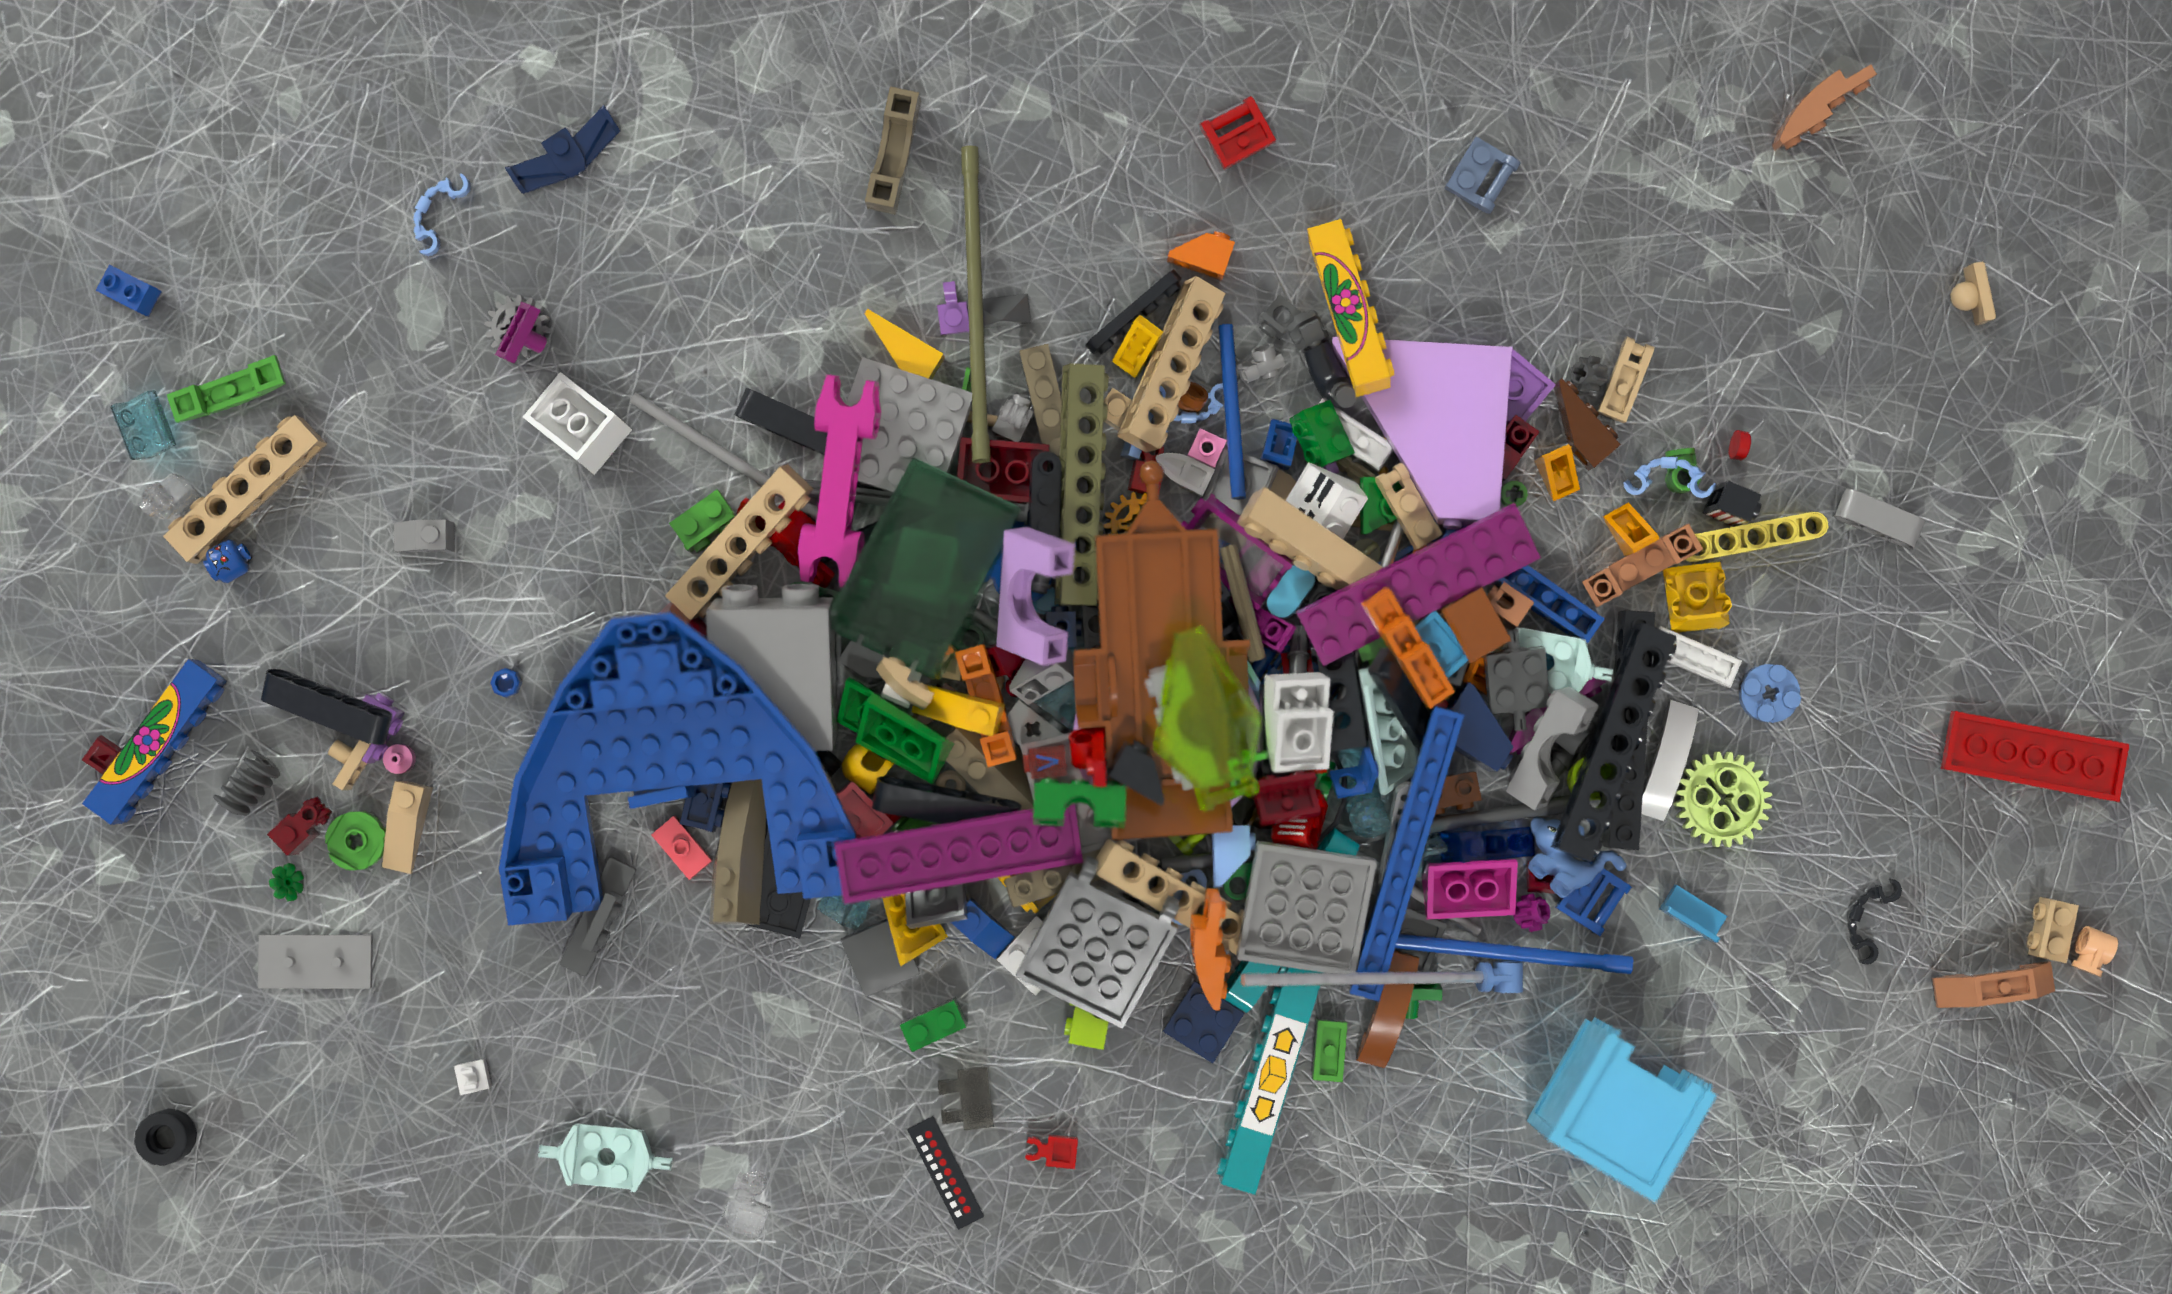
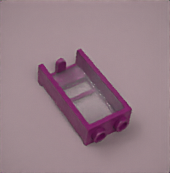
M1211 493L1206 501L1200 498L1190 511L1195 515L1189 524L1183 521L1181 525L1186 530L1218 529L1220 579L1228 589H1230L1220 550L1228 545L1237 546L1252 606L1259 610L1264 600L1276 588L1287 570L1291 569L1293 560L1284 554L1272 551L1269 548V544L1262 539L1247 534L1244 527L1237 523L1240 516L1215 498L1214 494Z

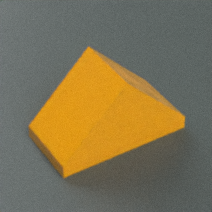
M1569 444L1534 460L1553 502L1580 490L1573 453Z
M1629 502L1603 516L1624 556L1634 554L1659 540V535Z

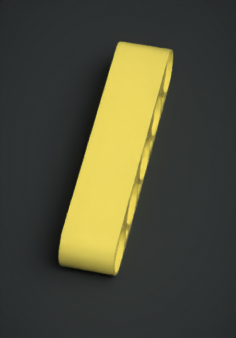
M1809 512L1698 533L1695 535L1704 550L1698 556L1692 555L1685 560L1697 562L1809 541L1822 537L1827 532L1828 521L1819 512ZM1808 519L1813 520L1816 524V530L1813 534L1809 533L1806 529V521ZM1779 524L1784 525L1787 529L1785 539L1777 535ZM1751 529L1756 531L1759 536L1756 545L1751 544L1748 540V532ZM1721 535L1726 536L1730 541V546L1727 550L1719 546L1718 540Z

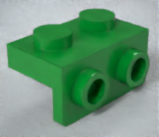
M1331 400L1304 409L1289 419L1292 431L1302 447L1307 463L1309 462L1323 468L1355 453Z

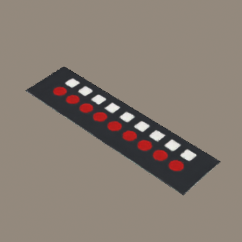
M934 1116L907 1129L957 1229L960 1230L985 1217Z

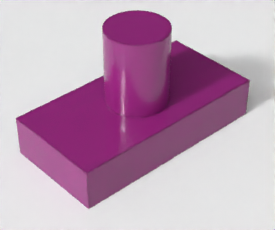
M521 302L495 355L515 364L523 346L541 353L546 346L547 338L532 330L541 310Z

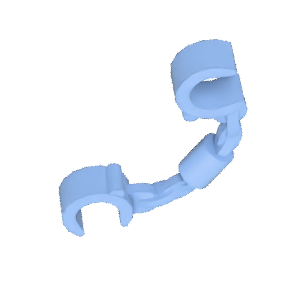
M460 174L463 181L461 190L453 191L451 181L446 178L444 181H439L437 186L429 188L424 196L421 195L415 207V238L418 241L428 237L433 240L431 248L420 250V253L425 256L436 254L440 248V241L435 231L432 229L426 231L424 226L420 224L422 213L426 214L432 202L430 198L438 191L448 192V196L452 199L466 196L471 186L468 178L463 174Z
M1223 383L1216 384L1208 393L1210 404L1207 412H1202L1199 415H1196V412H1181V415L1177 414L1173 421L1181 420V424L1196 423V420L1203 421L1210 414H1216L1223 407V404L1215 399L1214 394L1219 389L1223 390ZM1160 386V393L1165 398V389Z
M1664 456L1661 459L1657 458L1650 461L1648 465H1642L1634 472V475L1642 481L1641 488H1635L1629 480L1623 483L1628 493L1640 495L1652 484V480L1648 477L1651 471L1650 468L1661 465V468L1677 469L1679 465L1689 470L1692 480L1687 484V487L1690 488L1696 497H1707L1716 488V483H1714L1707 491L1700 490L1697 486V481L1705 475V472H1702L1697 466H1692L1686 460H1678V457Z

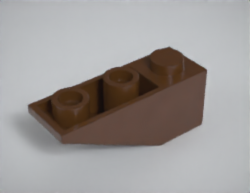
M1561 378L1555 383L1554 391L1567 443L1571 446L1572 453L1589 471L1621 445L1617 441L1619 437L1613 428L1609 425L1604 426L1597 418L1599 416L1597 410L1590 403L1585 404L1577 396L1579 391L1570 381L1565 382Z

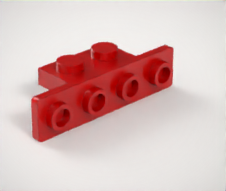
M748 498L741 501L736 514L750 501ZM785 500L778 506V508H784ZM795 509L789 516L791 519L790 524L782 532L778 533L776 531L769 539L772 541L770 546H774L790 564L800 569L798 546L802 526L804 523L816 525V523L801 510L798 512ZM758 515L755 519V524L758 529L764 531L766 522L763 517ZM819 561L814 581L811 582L820 587L827 588L835 573L823 562Z

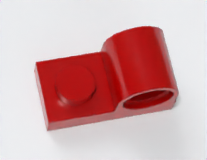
M1105 727L1082 728L1073 731L1069 736L1072 765L1078 769H1087V775H1093L1094 787L1106 786Z

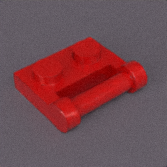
M1252 96L1244 99L1243 104L1211 121L1207 119L1199 123L1202 133L1211 145L1224 170L1276 142V138ZM1247 114L1252 117L1253 120L1218 138L1215 131Z

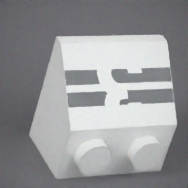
M1308 462L1286 501L1341 539H1344L1368 497L1356 482Z

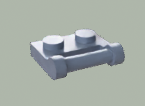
M1476 136L1444 189L1479 210L1491 214L1495 207L1494 201L1511 173L1517 171L1521 163L1515 157L1503 153ZM1494 162H1497L1502 167L1484 197L1477 195L1476 192Z

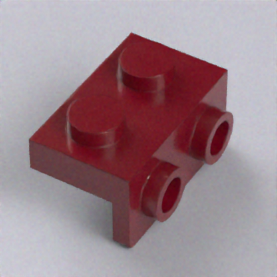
M1296 771L1289 774V776L1277 778L1276 775H1269L1257 781L1253 795L1261 826L1320 816L1321 809L1314 785L1317 779L1315 772Z

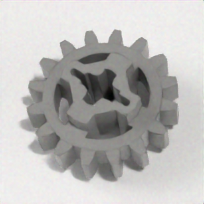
M517 295L516 301H513L510 296H506V304L502 305L497 301L495 305L498 310L496 312L488 311V314L493 319L492 321L485 322L484 325L491 328L492 331L485 335L488 339H495L491 344L495 350L498 349L520 303H525L522 295ZM529 298L526 304L535 306L536 301ZM541 305L536 306L541 311L532 330L541 335L551 333V329L544 326L545 323L550 321V318L547 315H541L545 310ZM506 314V317H505L503 323L500 324L502 318H503L504 315ZM523 346L520 353L529 359L531 349Z

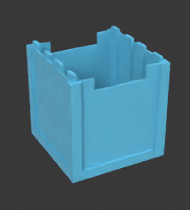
M1595 1017L1592 1022L1585 1019L1529 1115L1527 1122L1549 1141L1656 1203L1717 1095L1711 1092L1712 1084L1692 1073L1690 1074V1072L1684 1069L1679 1074L1663 1065L1658 1076H1653L1627 1060L1634 1046L1618 1037L1621 1031Z

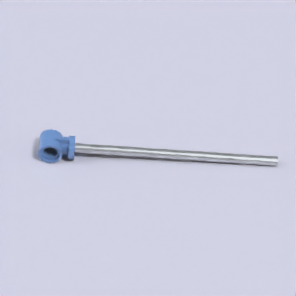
M1505 960L1493 961V968L1489 962H1479L1475 971L1267 973L1241 975L1242 986L1475 983L1480 992H1489L1492 988L1494 992L1500 993L1523 992V962Z

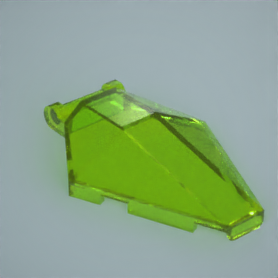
M1198 626L1174 633L1171 659H1167L1160 706H1164L1161 726L1156 728L1153 751L1195 787L1197 802L1202 811L1211 810L1216 804L1243 795L1250 797L1258 794L1259 787L1253 776V767L1263 722L1262 715L1204 627ZM1238 779L1241 781V784L1210 793L1209 787L1223 785Z

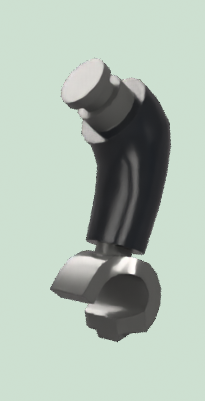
M1315 310L1308 313L1304 311L1294 316V320L1287 326V330L1298 350L1309 347L1303 353L1319 394L1325 401L1331 400L1334 407H1351L1357 401L1351 379L1342 369L1330 341L1322 342L1329 334Z

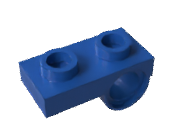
M111 265L106 269L96 289L101 294L147 317L151 314L162 292Z

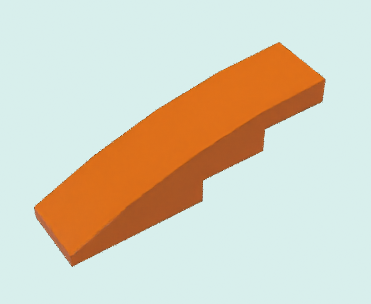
M1385 587L1361 603L1385 644L1391 650L1405 675L1428 708L1431 709L1455 692L1429 645L1422 640L1410 617L1404 614L1391 589Z

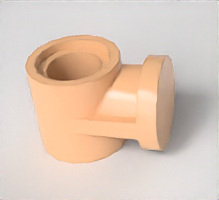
M2085 926L2079 933L2075 943V952L2079 956L2077 961L2073 960L2071 966L2101 977L2103 973L2101 971L2102 965L2111 962L2116 954L2118 939L2090 926Z

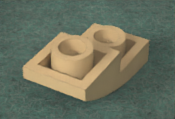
M883 657L876 668L883 680L903 699L924 710L930 704L934 693L927 690L928 687L919 681L912 680L910 682L907 680L911 669L905 667L906 664L903 661L894 657H889V659Z

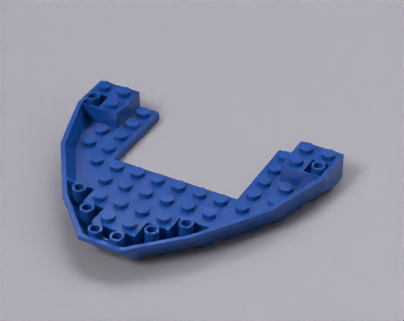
M673 612L612 618L559 685L514 778L499 864L508 926L564 921L574 912L596 911L599 909L603 900L587 795L761 779L777 893L803 892V899L842 895L834 842L857 839L858 837L815 749L740 664Z

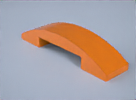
M982 644L955 652L962 680L966 682L969 695L1004 704L985 645ZM1005 706L999 732L994 736L981 734L980 742L987 767L1017 759Z

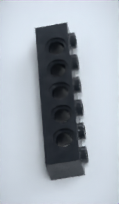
M1315 576V585L1304 599V603L1310 605L1337 590L1321 584ZM1311 644L1313 661H1318L1319 672L1330 678L1328 708L1333 710L1331 752L1336 756L1361 752L1365 747L1370 748L1356 651L1341 657V667L1332 671L1328 669V664L1322 665ZM1336 687H1346V695L1342 699L1335 700L1332 698V692ZM1340 716H1350L1351 722L1347 728L1338 729L1336 727V721Z

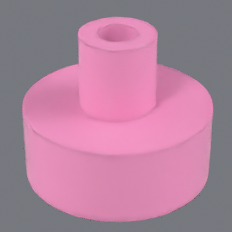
M404 744L390 746L383 755L385 768L394 774L407 773L413 768L416 761L414 751Z

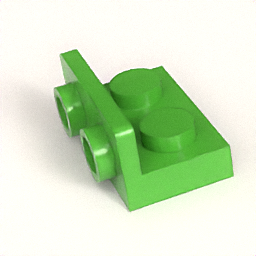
M717 489L669 524L688 552L691 553L695 550L696 553H699L711 544L710 539L718 533L720 534L734 519L736 514Z

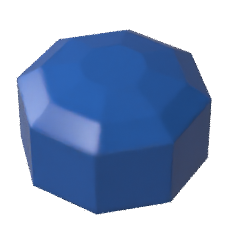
M504 668L494 672L490 684L495 694L508 698L518 694L522 681L518 672Z

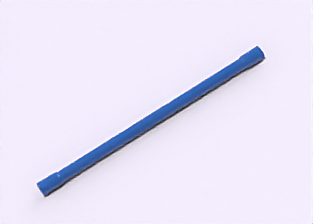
M1367 930L1363 931L1361 945H1363ZM1399 934L1395 949L1598 969L1612 973L1631 974L1633 970V957L1623 955H1598Z

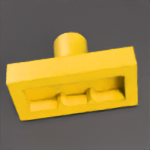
M1139 315L1134 320L1112 362L1136 378L1143 370L1164 331Z

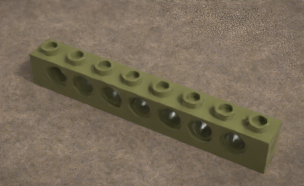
M1069 363L1063 366L1059 457L1062 465L1060 539L1075 544L1076 539L1081 537L1086 543V549L1081 554L1074 547L1073 574L1077 567L1082 568L1085 573L1082 583L1076 582L1073 574L1055 576L1054 604L1095 606L1098 600L1095 535H1103V523L1099 522L1100 510H1103L1104 493L1100 492L1101 481L1105 478V464L1101 463L1102 451L1106 448V434L1102 432L1103 421L1106 420L1108 412L1107 404L1104 403V391H1107L1109 383L1108 374L1105 373V365ZM1082 388L1087 389L1091 394L1089 404L1084 403L1080 398ZM1081 418H1085L1090 423V430L1087 434L1083 433L1079 428ZM1080 448L1086 449L1089 453V460L1086 464L1082 463L1078 458ZM1080 477L1084 478L1088 483V489L1085 494L1077 489V481ZM1079 507L1083 508L1087 513V519L1083 524L1076 519V511Z

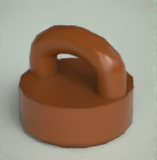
M1190 382L1187 392L1181 396L1177 406L1186 412H1199L1209 397L1208 393L1201 385Z

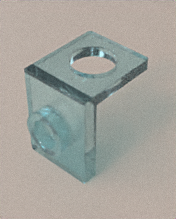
M1438 833L1428 835L1417 878L1422 877L1427 863H1443L1442 852H1447L1448 848Z

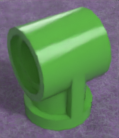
M1695 448L1676 449L1665 452V457H1678V460L1683 459L1692 466H1697ZM1679 465L1677 469L1667 468L1665 482L1670 491L1676 494L1691 491L1687 485L1680 484L1677 479L1678 472L1684 471L1688 474L1690 482L1692 479L1688 469H1684ZM1701 478L1697 481V486L1699 485Z

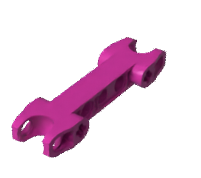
M827 375L816 404L814 421L816 431L828 433L816 525L804 523L800 532L798 546L800 580L804 582L814 581L819 561L827 556L832 558L839 567L840 587L851 588L862 561L865 540L863 532L851 530L863 438L875 440L879 432L881 419L879 382L866 380L861 400L851 407L846 405L840 396V376Z

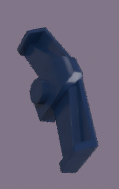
M603 104L574 137L565 127L541 142L548 154L505 167V170L522 194L568 178L573 179L586 171L587 166L621 130Z

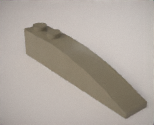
M957 727L947 737V739L955 744L946 761L979 794L1016 801L1021 804V810L1034 808L1023 754L1016 745V760L987 767L980 742V733Z
M761 779L736 781L731 784L720 841L713 864L709 924L759 925L766 827V808Z

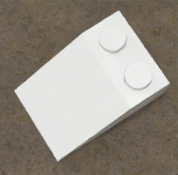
M561 372L523 416L525 420L594 475L632 431L618 416Z

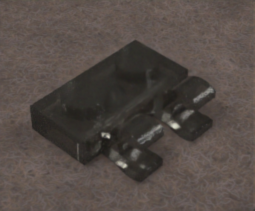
M987 1066L958 1069V1079L938 1080L939 1095L960 1092L962 1107L941 1110L942 1124L963 1122L964 1131L994 1127Z

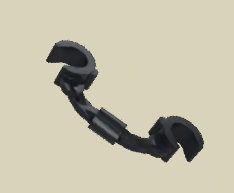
M1889 879L1894 888L1891 896L1886 897L1882 886L1875 885V887L1869 888L1866 894L1860 896L1856 905L1853 904L1848 917L1851 919L1848 923V930L1851 934L1850 942L1853 945L1852 949L1858 950L1867 945L1871 951L1869 957L1859 960V963L1872 964L1876 961L1879 954L1873 939L1866 938L1863 940L1860 935L1856 934V922H1860L1865 910L1862 906L1867 902L1868 898H1879L1883 904L1898 900L1902 894V888L1895 879Z

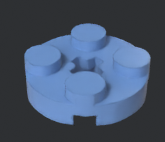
M1763 664L1749 670L1742 679L1743 682L1739 690L1741 707L1748 716L1761 722L1775 723L1785 720L1793 714L1796 707L1801 703L1799 683L1793 673L1782 665ZM1767 685L1776 690L1773 701L1770 698H1763L1762 694L1766 692L1764 687Z

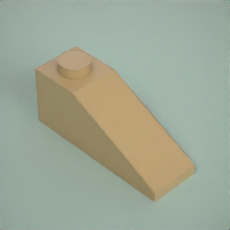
M395 781L387 813L383 868L408 874L413 873L433 787L408 781Z

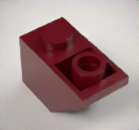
M1516 414L1506 425L1502 482L1508 478L1540 432Z

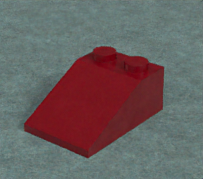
M961 437L955 497L1027 504L1029 502L1031 460L1039 453L1049 452L1050 445L990 440V462L974 463L972 462V438ZM1044 461L1042 465L1046 472L1048 471V461Z

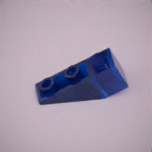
M1530 826L1440 833L1441 860L1444 863H1467L1470 861L1535 856L1534 837Z

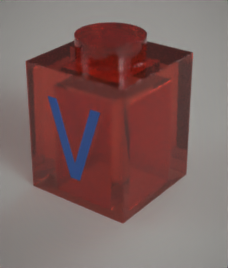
M1064 744L1029 747L1028 754L1023 755L1024 773L1030 772L1031 779L1067 776Z

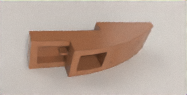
M1870 64L1847 79L1839 69L1809 92L1795 106L1779 129L1772 144L1774 151L1782 146L1788 150L1802 141L1800 136L1809 131L1813 135L1826 127L1825 121L1833 115L1831 110L1846 101L1845 95L1852 91L1857 95L1871 86L1869 81L1877 75L1872 65Z

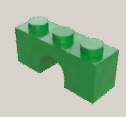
M1047 778L1042 779L1041 783L1035 782L1033 825L1064 826V814L1067 808L1075 803H1083L1088 805L1094 813V827L1125 828L1126 786H1120V782L1106 781V786L1094 787L1087 780H1072L1071 784L1059 783L1057 779Z

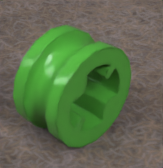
M1510 481L1504 484L1501 488V503L1506 507L1513 503L1517 507L1522 505L1528 496L1525 485L1519 481ZM1512 487H1516L1518 489L1516 492L1520 491L1521 497L1515 499L1514 502L1509 501L1511 497H1506V491H1510Z

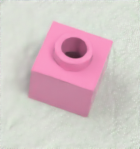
M1200 428L1187 456L1214 469L1227 440ZM1204 443H1210L1213 446V450L1210 453H1205L1202 450Z

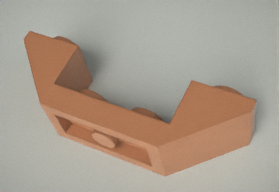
M1688 523L1660 537L1659 540L1636 553L1612 563L1585 579L1582 583L1597 608L1623 594L1627 589L1704 549Z
M2051 962L2019 965L2020 969L1972 976L1955 974L1934 977L1932 982L1936 1007H1981L2040 998L2055 992Z

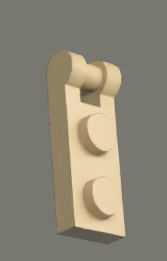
M1625 338L1597 410L1598 414L1621 423L1627 422L1655 347L1648 344L1642 346L1635 343L1633 338ZM1630 354L1639 357L1638 364L1629 360Z
M1400 462L1392 468L1393 471L1388 474H1380L1375 478V481L1411 545L1416 550L1442 535V532L1413 484L1407 468ZM1399 481L1402 489L1395 492L1392 485Z

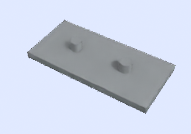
M261 934L259 935L258 988L371 989L373 935Z

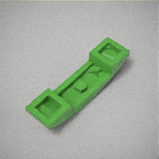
M276 355L248 364L246 369L203 385H191L169 393L167 398L175 422L180 423L244 404L278 389L286 384L278 358Z

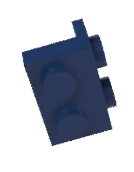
M732 782L694 785L695 796L685 799L680 824L703 829L707 832H716L717 827L721 828L725 810L721 809L723 799H728Z

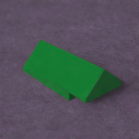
M849 677L845 682L837 722L858 733L856 743L932 784L955 743L889 700L880 697L881 695L861 682Z

